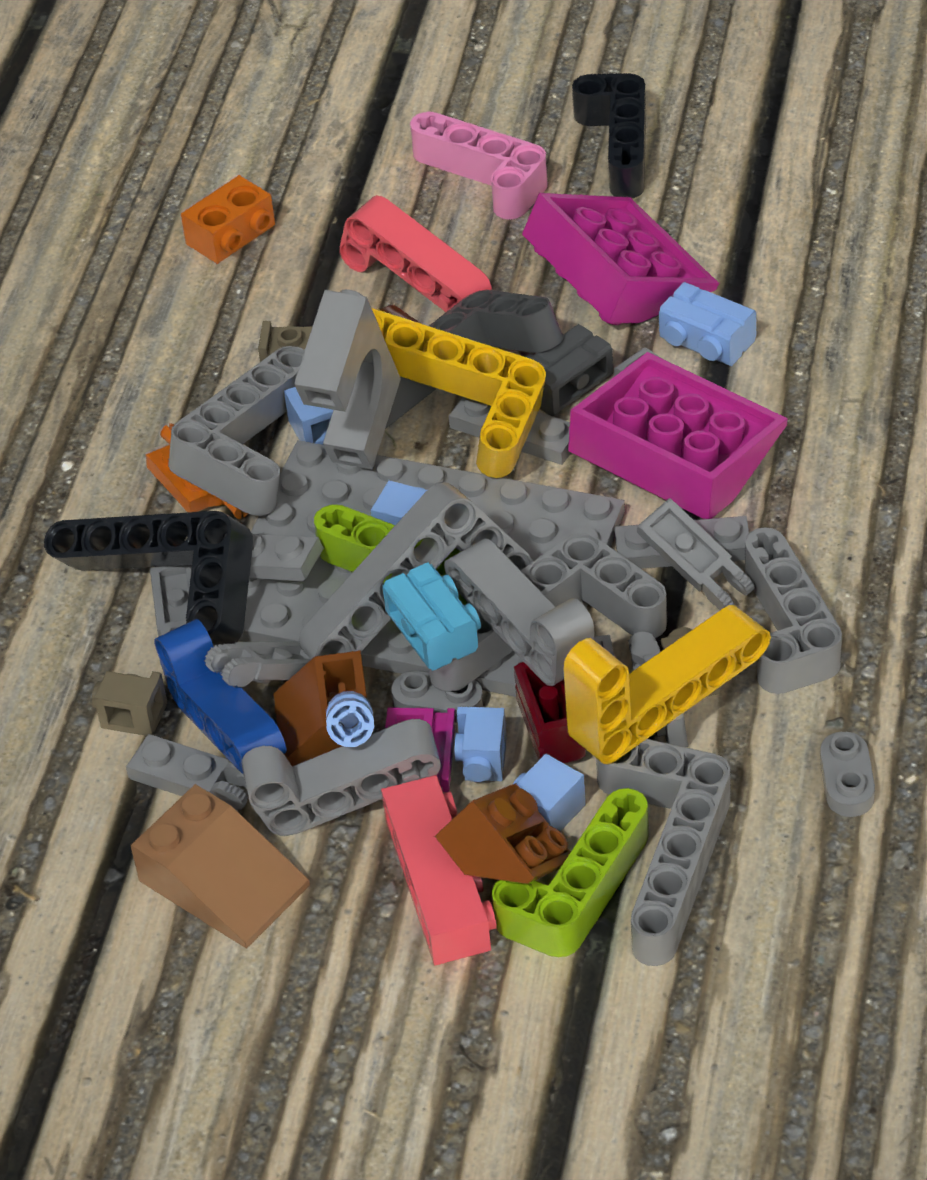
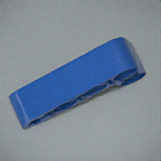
M195 619L154 639L161 667L174 701L181 711L242 774H244L241 764L242 758L253 748L273 746L282 751L283 754L286 753L287 749L284 738L275 721L241 687L228 685L222 679V673L213 672L205 665L206 662L204 660L208 654L207 651H210L211 647L213 648L214 646L200 620Z

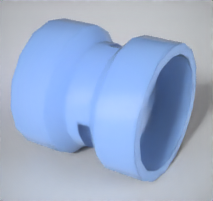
M344 691L335 695L328 703L326 724L327 731L332 740L344 747H357L365 743L371 736L374 729L373 710L369 700L362 694L354 691Z

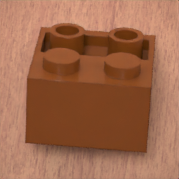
M361 650L315 656L274 693L277 726L284 738L287 749L284 755L292 767L342 747L331 739L327 731L326 709L330 700L335 695L344 691L360 693L367 699Z
M517 783L472 800L434 836L464 875L525 884L560 869L571 852L568 849V842L564 835L549 825L538 811V805L532 795L526 790L521 789Z

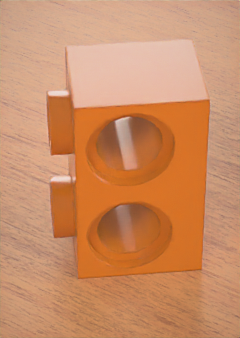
M240 175L181 213L186 244L216 264L275 225L271 194Z

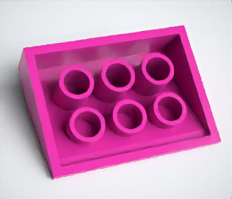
M539 193L522 233L534 246V251L540 256L545 257L555 267V272L566 279L577 290L578 296L588 301L599 312V317L603 321L612 325L641 323L658 316L661 305L670 296L673 297L674 292L683 282L708 292L715 291L719 285L715 278L630 197Z
M646 352L571 409L568 451L665 500L672 499L679 507L703 519H712L734 501L787 426L788 418L654 354Z

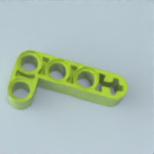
M343 505L325 506L317 511L314 516L316 537H319L324 548L319 556L327 563L354 572L395 525ZM423 539L417 542L414 549L422 543ZM455 548L437 567L436 570L441 577L446 575L445 561L462 551ZM393 573L389 574V575L385 578V580L383 581V583H384L386 580L390 579V577L392 576ZM458 593V599L463 605H466L467 601Z
M630 788L618 789L612 792L605 799L549 886L538 881L525 884L498 880L492 889V898L499 934L549 956L567 957L575 953L647 843L649 824L648 804L645 796L641 792Z

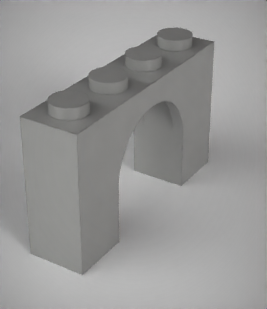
M348 289L341 290L340 292L324 290L294 385L304 405L333 410L323 441L331 461L373 469L401 378L367 297L359 292Z

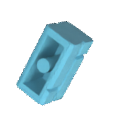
M427 562L411 569L407 575L402 573L384 582L382 587L386 612L429 669L434 671L451 663L453 658L458 660L476 652L478 647L477 630L481 628L480 618L470 603L463 605L458 599L457 588L449 575L446 574L441 577L434 566Z

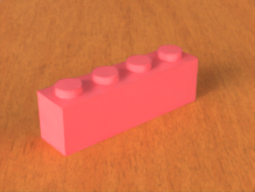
M437 775L381 789L385 820L434 966L491 951L489 931L497 929L491 902L489 900L481 902L479 892H483L482 879L477 876L464 875L434 837L457 815L451 791L442 792Z

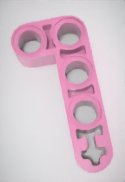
M422 112L415 115L410 121L413 157L420 163L491 185L493 210L502 219L509 220L522 217L536 202L538 194L544 193L548 186L546 153L537 144L435 112Z

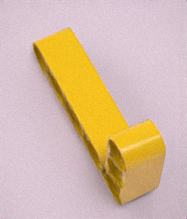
M372 308L400 377L491 406L480 432L476 464L478 469L489 477L500 478L510 474L516 465L541 407L546 377L544 367L533 359Z
M728 605L630 674L625 664L592 638H585L579 641L567 654L563 667L569 736L601 763L611 764L617 761L680 714L690 709L756 662L769 646L770 632L735 605Z

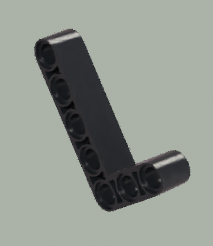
M202 511L62 520L54 523L46 532L44 548L47 554L75 570L192 565L186 623L195 619L200 620L207 630L213 646L235 644L242 637L253 535L249 528L221 511Z

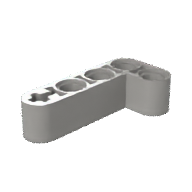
M764 527L751 531L745 540V573L750 577L755 587V594L777 631L770 633L769 646L757 660L758 684L765 691L781 694L836 676L841 667L842 632L785 537L773 528Z
M485 538L445 561L446 574L452 578L458 593L475 608L476 612L546 685L553 686L564 679V661L572 647L585 638H592L594 640L595 630L592 617L579 600L570 598L555 607L489 539Z
M421 719L402 721L371 734L365 743L357 747L342 746L293 767L283 752L273 746L253 748L243 756L241 762L251 806L273 834L279 836L301 833L382 800L381 789L437 775L441 768L431 725Z

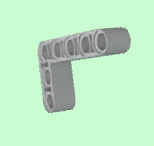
M285 346L276 350L175 423L171 432L168 463L170 471L245 513L261 516L273 512L276 508L280 467L273 460L243 444L287 412L284 390L295 387L294 382L305 349L296 346Z
M441 482L435 484L421 496L307 622L300 632V647L310 659L315 656L362 651L391 619L385 610L382 587L385 578L391 573L393 574L390 579L402 573L407 575L411 569L427 562L437 569L457 545L465 550L485 538L489 539L520 571L531 564L533 560L522 547L457 488L449 483ZM452 505H454V507L452 508V510H451L448 514L445 515V513H446V511L448 510V508L451 507ZM482 531V533L480 534V536H479L477 539L474 540V538L476 537V535H477L479 532ZM423 539L422 543L414 549L417 542ZM362 607L360 612L353 616L354 612ZM331 641L330 645L326 649L322 650L324 645Z
M576 533L566 537L521 570L555 607L570 598H575L579 601L584 600L632 636L634 635L633 633L643 632L644 630L645 632L649 631L656 638L666 630L667 602L665 587L591 534ZM478 614L481 628L477 630L478 647L476 652L458 660L453 658L451 663L434 671L429 669L431 683L442 691L459 690L513 650Z
M646 739L611 764H603L596 758L597 783L604 793L610 795L618 789H635L645 796L647 804L671 809L631 914V938L634 957L640 963L647 966H660L672 960L676 954L731 801V768L728 761L717 754Z

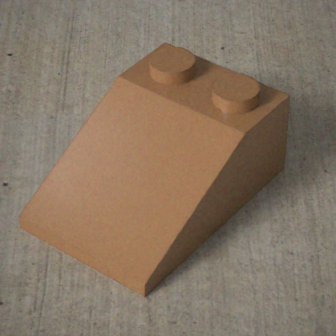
M196 784L131 844L138 879L141 883L246 949L310 886L309 879L231 805Z

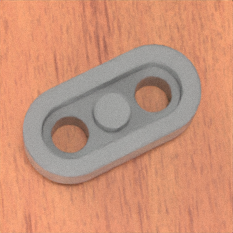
M409 671L398 676L391 688L395 708H434V713H447L448 708H455L456 722L457 707H483L484 705L482 687L475 679L465 687L449 692L436 688L431 683L429 672Z
M836 732L827 736L820 748V765L827 804L832 811L841 816L857 817L863 815L872 808L875 794V784L867 743L862 737L851 732Z

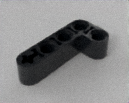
M631 73L587 74L577 77L572 84L575 121L584 126H609L608 170L610 193L614 197H630L632 199L640 196L645 188L646 93L644 79L639 75Z

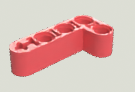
M376 195L347 218L340 243V254L344 262L357 272L366 271L378 260L445 312L470 294L482 290H492L489 279L480 269L383 196Z

